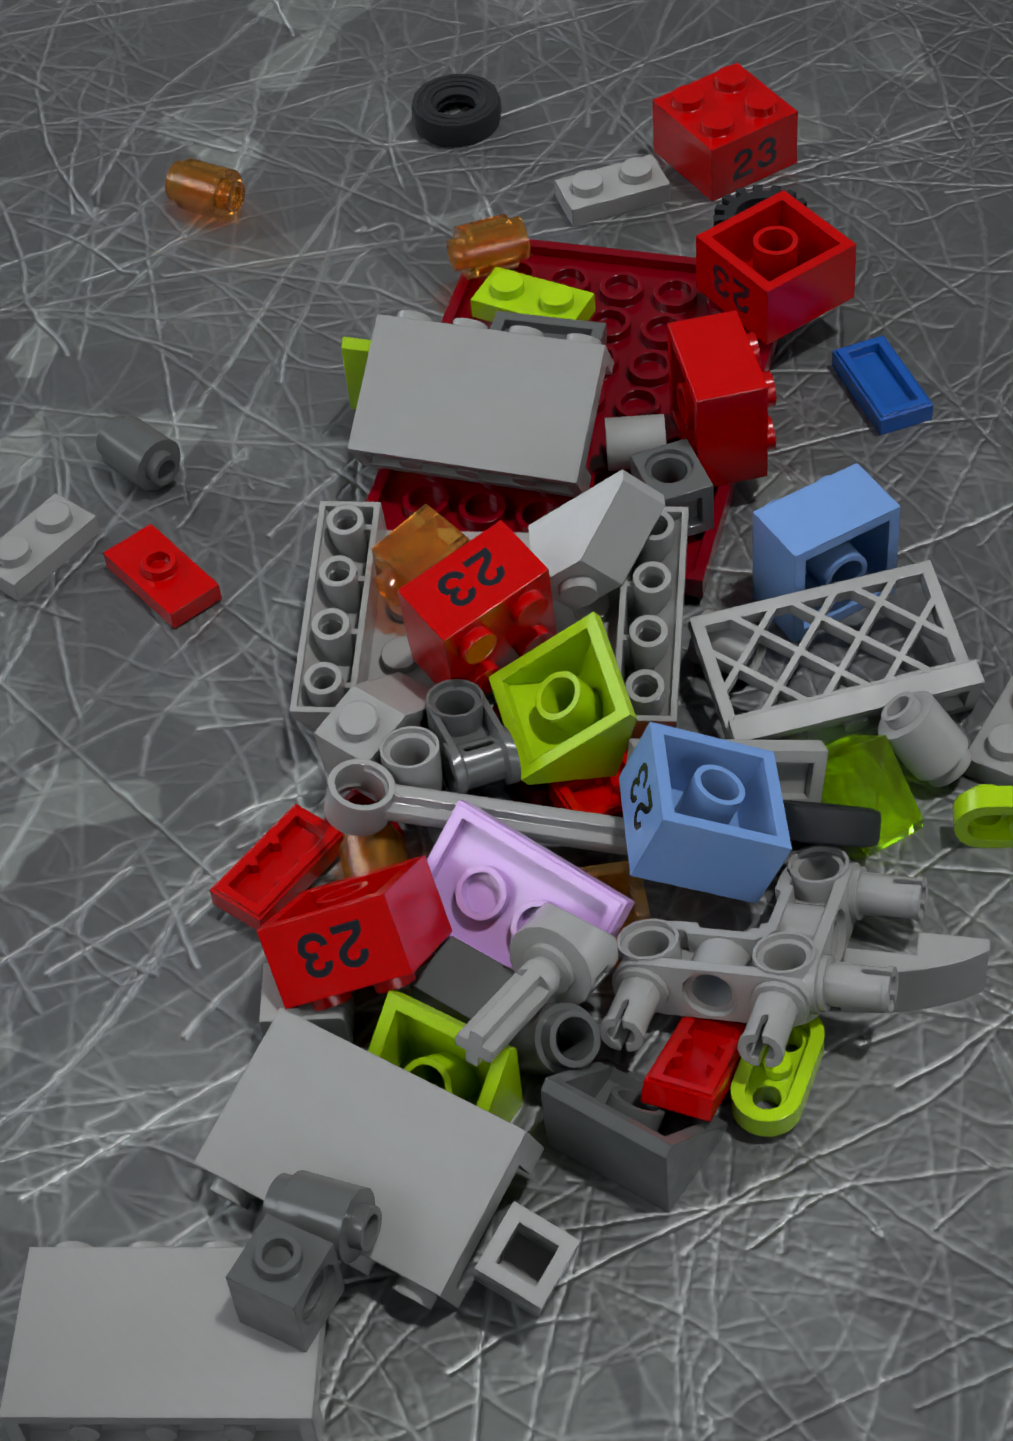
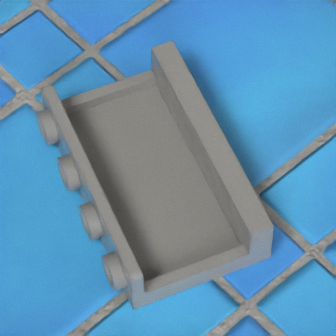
M411 310L398 311L397 316L377 314L347 449L364 466L577 497L589 490L592 476L586 468V462L604 375L612 374L614 361L606 345H602L599 339L586 334L570 333L567 334L565 340L544 337L543 332L520 325L511 326L509 332L488 329L486 324L469 318H455L453 324L433 322L429 316Z
M280 1007L194 1163L216 1176L210 1190L246 1210L249 1209L254 1198L264 1202L271 1183L281 1173L293 1175L299 1170H305L370 1188L375 1197V1206H378L382 1213L380 1233L371 1250L362 1252L354 1262L345 1264L369 1276L375 1263L398 1275L391 1287L392 1289L431 1310L438 1297L459 1308L466 1294L457 1289L458 1281L518 1168L531 1175L544 1147L527 1131Z
M66 1241L57 1244L55 1247H29L0 1408V1420L11 1441H323L325 1423L319 1406V1392L326 1321L307 1352H303L241 1323L226 1276L245 1247L232 1242L212 1241L204 1244L202 1247H167L153 1241H139L130 1244L128 1247H93L83 1242Z

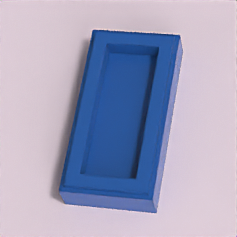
M884 335L832 351V367L880 436L932 420L933 403Z

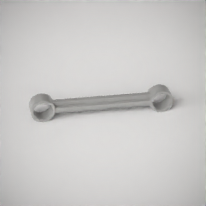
M367 759L344 761L333 768L328 778L324 802L325 816L334 828L348 835L368 836L382 830L388 821L443 829L458 800L469 801L535 842L628 856L623 817L395 784L393 776L385 767ZM349 790H361L374 795L379 802L370 805H358L345 800L340 796V793Z

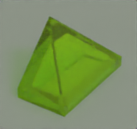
M845 735L825 746L828 750L821 803L866 807L881 812V831L878 846L860 847L868 857L923 828V817L886 735Z

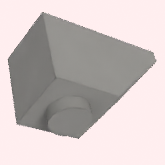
M622 469L528 525L530 550L549 569L552 598L577 611L623 585L665 507L664 495Z
M401 672L353 685L314 732L325 772L330 774L338 764L351 759H367L382 765L379 748L387 734L406 726H418L428 729L426 696L430 689ZM357 790L365 796L369 797L370 799L374 800L375 802L378 801V799L374 795L365 791Z

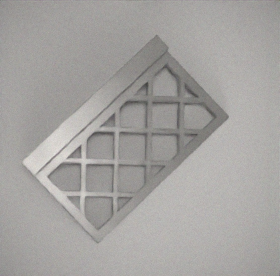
M931 560L690 617L688 621V629L725 739L821 740L825 746L878 733V725L882 719L881 713L883 708L893 697L902 692L928 691L948 715L973 710L985 683L977 660L969 661ZM920 582L927 604L920 617L887 600L894 588ZM881 591H882V593L880 594L879 597L876 596V595H874V594H872V593H876V592H881ZM850 599L871 609L859 632L827 616L835 602ZM822 606V607L820 608L819 612L816 611V610H814V609H812V608H815V607ZM931 613L935 621V624L927 621ZM791 614L811 624L799 646L767 631L774 617ZM879 614L912 630L900 652L867 636ZM761 621L758 626L752 624L753 622ZM730 628L750 638L739 659L735 661L713 650L708 633ZM819 629L851 644L839 667L807 651ZM919 634L943 645L950 663L929 667L907 655ZM759 643L790 659L777 682L746 666ZM859 649L892 665L884 679L868 682L847 671ZM798 664L831 679L823 694L806 697L786 687ZM720 669L729 673L725 682L723 681ZM899 669L907 672L905 674L897 675ZM738 678L770 694L762 709L735 715L728 694ZM839 684L847 687L844 689L836 690ZM778 699L786 702L783 704L775 705Z

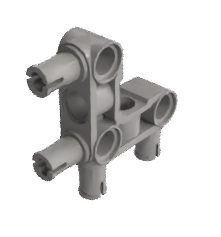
M816 844L801 848L793 853L788 860V865L780 875L775 887L777 902L768 923L761 924L759 928H751L747 932L700 928L697 922L665 921L657 918L632 922L624 927L617 936L619 963L612 977L615 997L607 1015L599 1026L601 1039L607 1046L621 1050L628 1032L631 1031L626 1042L627 1051L639 1050L644 1043L645 1034L654 1013L747 1023L738 1041L737 1049L740 1056L747 1063L760 1066L764 1052L769 1047L765 1058L766 1067H776L783 1061L785 1048L793 1027L811 1022L823 1012H828L831 1006L881 1010L884 1013H892L898 995L899 982L896 966L858 965L842 962L855 923L862 920L864 915L909 918L914 921H922L928 902V883L926 877L867 872L865 866H860L858 862H850L846 852L837 846Z

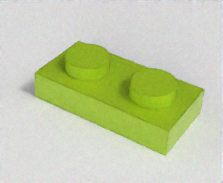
M500 267L494 268L471 298L472 317L493 322L497 311L588 321L596 311L595 293Z

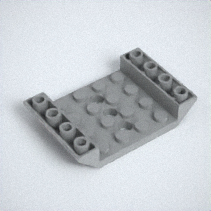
M320 501L289 711L291 718L317 730L353 685L401 672L431 689L435 683L412 659L397 590L482 532L387 530L381 502ZM664 507L623 585L577 611L553 599L557 634L593 611L601 617L637 717L631 738L634 739L642 737L649 722L677 728L689 507ZM514 532L530 549L529 533Z

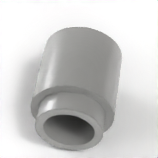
M902 692L885 705L881 713L882 719L878 725V734L917 780L927 781L933 787H942L958 779L967 770L972 760V753L968 749V738L930 692Z

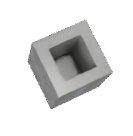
M513 1201L474 1268L473 1279L539 1318L576 1254L580 1240Z

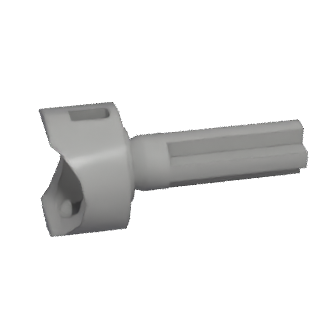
M550 902L544 904L515 933L509 945L510 962L515 974L457 1033L455 1044L466 1050L465 1060L475 1066H478L483 1060L491 1063L546 1003H573L578 1005L584 1002L612 972L618 961V943L615 936Z

